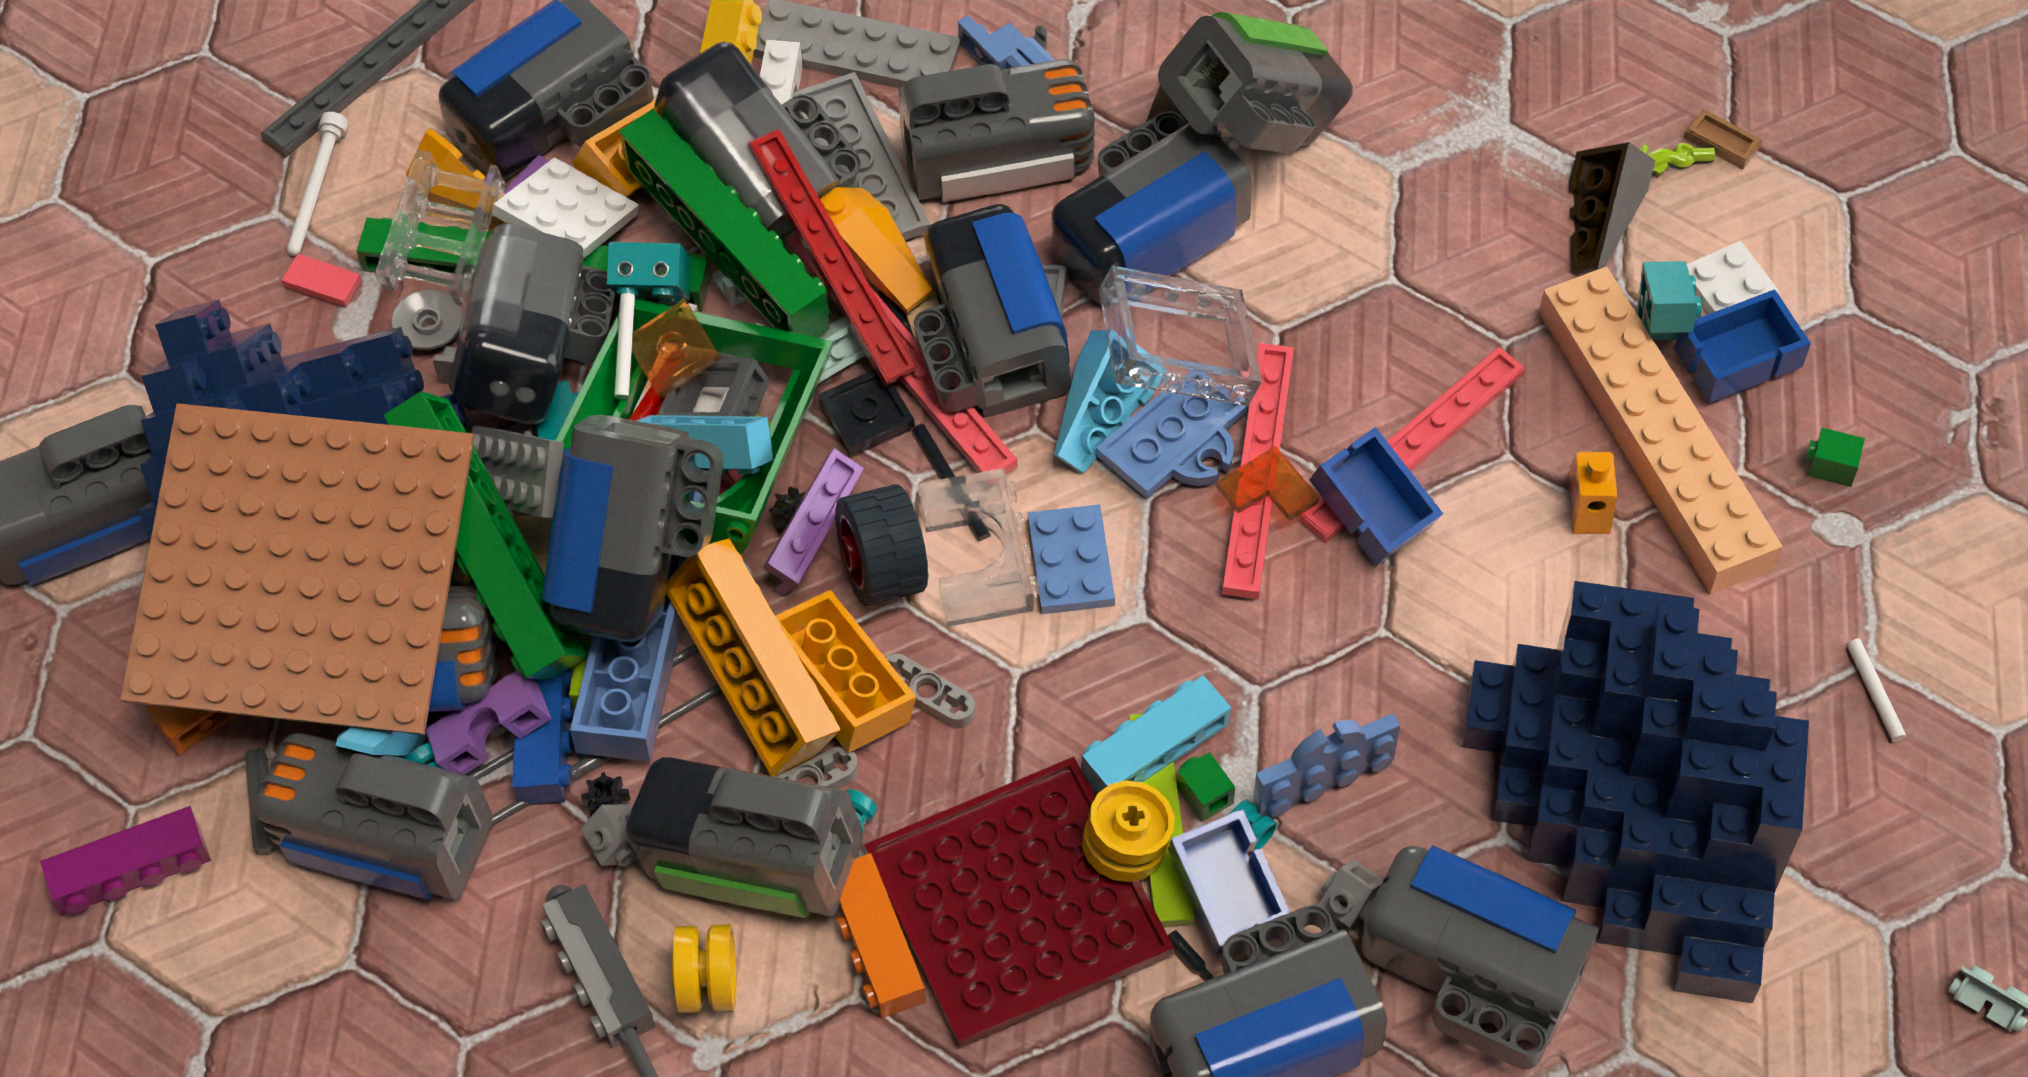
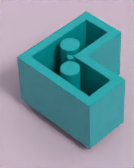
M1686 261L1643 262L1636 313L1653 340H1677L1678 333L1693 332L1695 318L1701 317V297L1695 296V276L1689 275Z

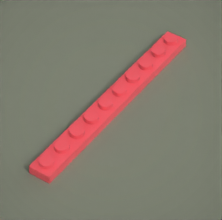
M794 233L787 237V247L801 259L805 268L813 277H817L822 281L828 295L835 302L797 234ZM873 290L918 368L915 373L900 380L988 485L1017 468L1018 459L973 407L949 412L939 406L916 339ZM955 387L948 388L946 390H953L955 389Z

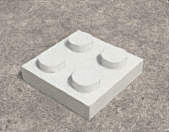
M1738 241L1687 264L1689 275L1695 276V296L1701 297L1702 306L1708 314L1773 289L1778 294L1780 292L1742 241Z

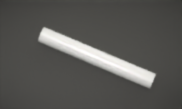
M631 293L620 295L614 397L622 400L629 398L635 295Z
M1854 639L1848 642L1846 646L1892 742L1902 741L1906 738V734L1861 640Z

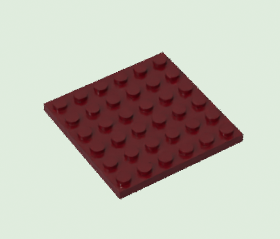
M1074 756L864 844L866 855L872 854L896 917L959 1048L1174 955L1175 948L1140 881L1125 882L1112 880L1098 873L1087 861L1082 848V836L1091 805L1096 797Z

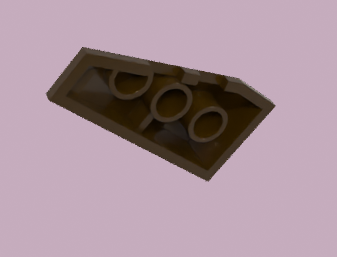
M1630 142L1576 152L1569 180V192L1574 195V206L1570 208V218L1574 220L1575 232L1571 236V270L1575 274L1593 272L1605 267L1648 192L1655 160Z

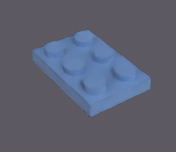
M1100 504L1028 512V525L1041 613L1049 614L1115 606V595Z

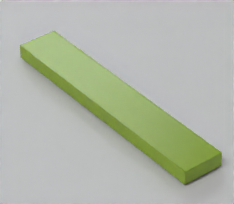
M1144 713L1129 715V720L1133 722L1144 715ZM1173 762L1143 782L1157 789L1170 803L1175 815L1174 832L1171 839L1183 834ZM1167 849L1158 870L1149 875L1152 906L1163 927L1193 925L1195 920L1193 904Z

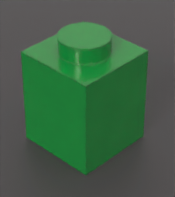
M1822 427L1817 441L1810 439L1805 461L1811 462L1808 476L1851 487L1859 468L1865 438Z
M1210 752L1200 758L1194 756L1180 766L1177 773V789L1201 822L1234 804L1235 786Z

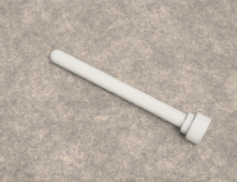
M324 112L318 125L322 139L287 246V252L291 256H297L301 252L334 144L344 137L348 126V120L336 112Z

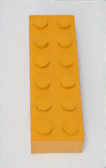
M730 538L709 544L698 554L687 557L669 578L666 594L769 774L776 777L814 758L841 729L833 713L828 709L817 690L815 682L810 678L799 659L796 649L791 645L781 628L778 618L773 614L763 597L760 587L749 573L742 556L737 552Z

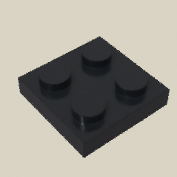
M875 369L818 394L820 405L850 455L915 427L914 418L893 383L884 387Z

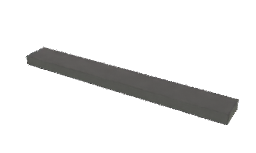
M421 0L262 131L263 141L285 158L288 157L319 131L318 125L324 112H342L475 0Z

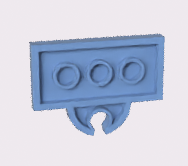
M1196 362L1096 447V456L1147 499L1172 477L1189 485L1202 486L1213 484L1218 481L1219 473L1215 468L1207 467L1201 461L1207 457H1214L1220 461L1222 469L1229 472L1234 456V445L1227 429L1247 413L1248 404Z
M1394 713L1362 727L1354 720L1334 722L1332 727L1335 731L1327 737L1320 728L1294 749L1291 758L1257 772L1253 795V804L1257 806V812L1262 816H1279L1288 811L1291 805L1303 800L1306 802L1313 801L1319 798L1327 789L1336 785L1340 787L1347 786L1353 783L1361 774L1370 770L1378 772L1388 767L1394 760L1400 731V723Z

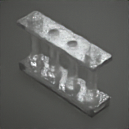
M417 149L375 272V276L382 289L396 291L399 280H404V278L450 287L449 292L455 304L463 306L466 295H470L474 287L475 277L473 273L492 218L493 204L501 199L505 193V181L502 179L497 166L490 165L486 180L440 171L431 152ZM439 184L481 193L476 210L472 211L430 202L428 199L430 188ZM428 215L470 224L465 242L419 233L417 227L420 218ZM417 246L459 255L460 258L455 273L408 264L406 259L410 249H414Z

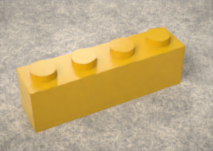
M711 0L700 53L716 43L730 42L738 47L749 63L752 64L754 50L757 46L756 39L759 24L762 21V12L759 6L753 0Z

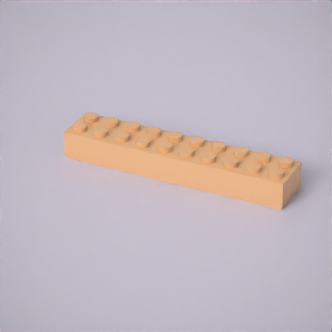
M1608 267L1544 289L1539 310L1540 317L1709 594L1775 569L1783 548L1782 544Z

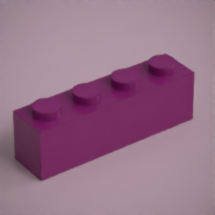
M191 806L41 860L40 863L51 900L61 916L81 913L88 909L89 906L104 900L119 899L128 891L139 887L159 884L164 878L171 875L194 871L202 864L211 861L199 822Z

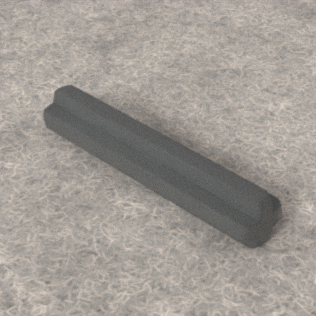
M257 748L246 752L245 763L253 849L256 854L264 855L273 853L275 848L266 835L264 828L259 823V819L254 814L253 809L254 797L258 795L261 782L269 772L268 758L265 750Z

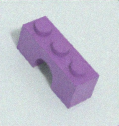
M516 670L491 686L486 696L472 703H465L463 710H454L425 730L437 764L445 770L465 775L489 759L485 749V742L489 733L496 726L502 724L521 739L551 720V716L539 685L531 678H526L525 675L522 676Z

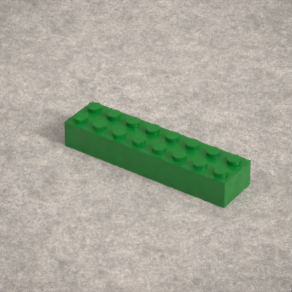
M651 109L619 131L627 170L773 328L817 338L830 329L828 319L830 310L826 303L828 292L822 281L817 277L812 278L806 272L801 259L794 253L790 255L784 249L783 242L777 233L773 230L767 231L762 225L757 212L751 207L747 209L741 203L738 193L730 184L725 186L721 182L713 165L709 162L704 163L698 157L693 144L688 139L683 141L677 135L675 126L667 117L662 119L654 109Z
M422 391L383 415L388 425L467 433L448 399ZM473 445L456 549L460 555L457 557V561L462 571L468 577L471 576L478 588L475 590L478 601L486 610L489 609L496 622L493 623L496 634L503 642H507L514 655L511 656V660L516 670L522 676L525 675L526 678L551 680L587 659L588 653L575 631L561 629L555 626L549 619L548 603L542 599L545 574Z

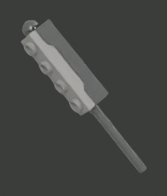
M583 884L573 890L565 885L553 887L546 896V903L542 904L546 919L542 920L541 924L549 941L552 942L557 939L562 951L557 952V956L565 973L574 972L578 983L574 984L573 987L582 1006L590 1004L595 1015L589 1018L598 1038L601 1039L606 1036L612 1049L624 1044L640 1077H658L638 1037L655 1028L652 1013L586 885Z

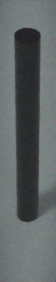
M919 424L914 427L912 433L977 541L980 542L991 537V534L926 426Z

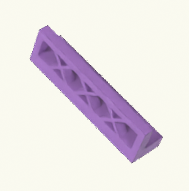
M835 448L826 456L763 566L764 569L780 579L774 590L781 595H785L799 584L835 520V507L838 499L849 496L864 469Z

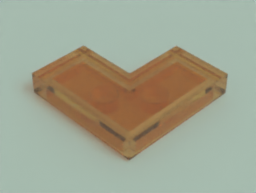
M1276 446L1218 480L1216 485L1218 491L1237 513L1242 512L1268 496L1284 516L1291 521L1319 503L1318 494Z

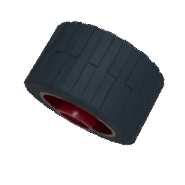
M894 484L838 499L835 507L837 537L845 570L858 600L863 605L869 606L925 591L929 579L926 547L917 514L911 499L903 487Z

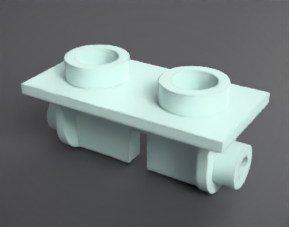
M1973 965L1970 970L1962 966L1959 972L1966 975L1964 981L1955 978L1948 992L1955 995L1953 999L1978 1013L1985 1001H1989L1993 1005L1986 1017L2009 1032L2014 1029L2020 1033L2028 1019L2021 1016L2024 1010L2028 1012V995L2012 986H2009L2005 991L1992 984L1995 977L1976 965Z

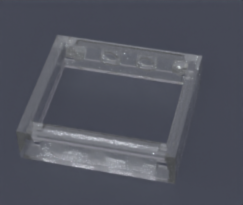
M1111 266L1099 289L1115 382L1117 384L1249 406L1262 384V378L1242 289ZM1129 305L1224 322L1234 369L1138 353Z

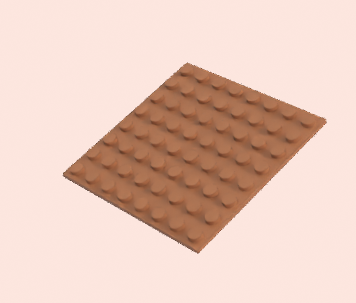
M177 403L120 700L130 703L425 735L475 435L473 433Z

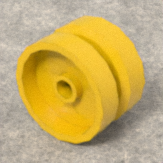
M1126 780L1110 784L1101 790L1091 805L1088 820L1083 830L1082 848L1087 861L1098 873L1117 881L1133 882L1145 879L1158 870L1165 857L1168 844L1174 832L1175 815L1169 801L1157 789L1143 782Z
M732 924L711 925L707 931L706 950H703L702 936L697 926L675 927L672 952V981L678 1013L700 1012L704 1004L705 987H707L709 1004L713 1011H734L736 1009V952Z

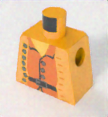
M1578 452L1575 454L1568 472L1573 534H1610L1617 501L1613 454L1611 452ZM1598 501L1596 510L1588 508L1591 502Z

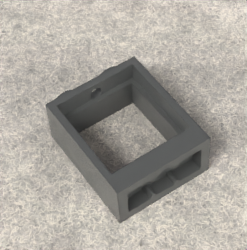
M682 358L666 397L661 404L658 415L755 417L770 379L754 358ZM703 387H730L719 412H693Z

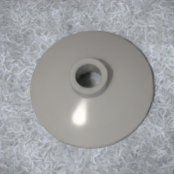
M433 289L421 290L408 295L396 306L392 316L393 329L402 327L404 336L407 335L413 349L431 350L446 345L456 337L463 323V313L458 301L446 292Z

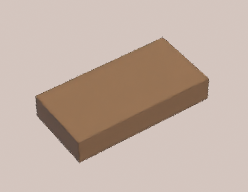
M1705 109L1701 110L1684 135L1685 139L1702 148H1714L1715 155L1743 170L1762 144V139Z

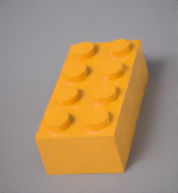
M831 590L776 615L785 635L796 649L803 666L810 678L815 682L821 697L828 709L833 713L841 729L835 737L847 753L910 722L916 695Z

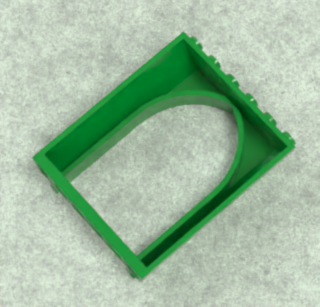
M635 299L629 398L622 400L614 397L619 326L618 313L555 441L564 442V450L571 447L573 427L592 415H607L629 420L661 353L662 341L740 358H754L759 362L794 369L769 425L773 460L759 466L760 471L745 474L736 484L718 496L713 534L708 545L730 538L737 552L742 555L753 537L828 362L833 341ZM691 501L698 508L704 507V503ZM684 528L686 541L691 544H698L699 538L697 533L690 528Z

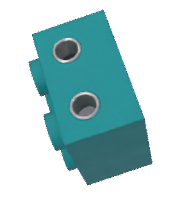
M609 242L607 285L619 298L623 293H631L635 295V299L644 301L645 299H656L659 304L679 305L680 300H690L692 258L680 243Z

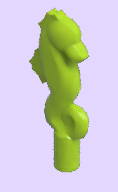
M1680 143L1676 145L1674 151L1662 148L1647 155L1655 160L1652 174L1659 177L1668 169V164L1685 168L1691 166L1694 162H1714L1715 149L1694 148L1688 143ZM1644 144L1639 149L1646 154L1649 148Z

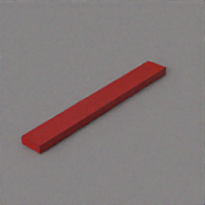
M780 129L748 142L747 148L884 387L915 373L918 369Z

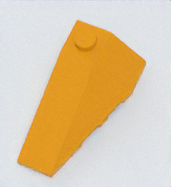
M656 100L586 140L572 161L573 166L583 174L626 197L641 189L642 185L627 170L619 131L651 109H654Z
M432 128L428 129L406 172L410 187L408 192L411 198L421 206L425 204L435 213L482 230L492 231L498 225L507 224L492 215L493 204L504 195L498 193L495 196L485 181V176L478 169L472 173L459 160L463 154Z
M835 187L820 198L863 275L902 310L909 313L933 294L931 285L889 211L864 188Z

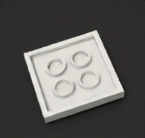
M554 157L495 202L492 215L507 224L576 241L583 247L582 255L585 258L636 217L639 204Z

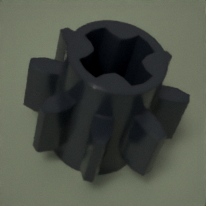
M789 486L788 494H775L777 500L774 507L769 509V512L775 513L778 518L775 523L776 527L786 528L794 511L805 495V491L799 494L798 488Z
M602 772L601 777L593 781L587 780L586 784L589 793L581 795L583 806H589L590 818L601 805H618L631 800L629 790L622 789V777L618 776L613 779L606 776L605 772Z

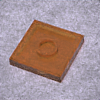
M685 299L634 331L632 335V352L661 398L722 359Z

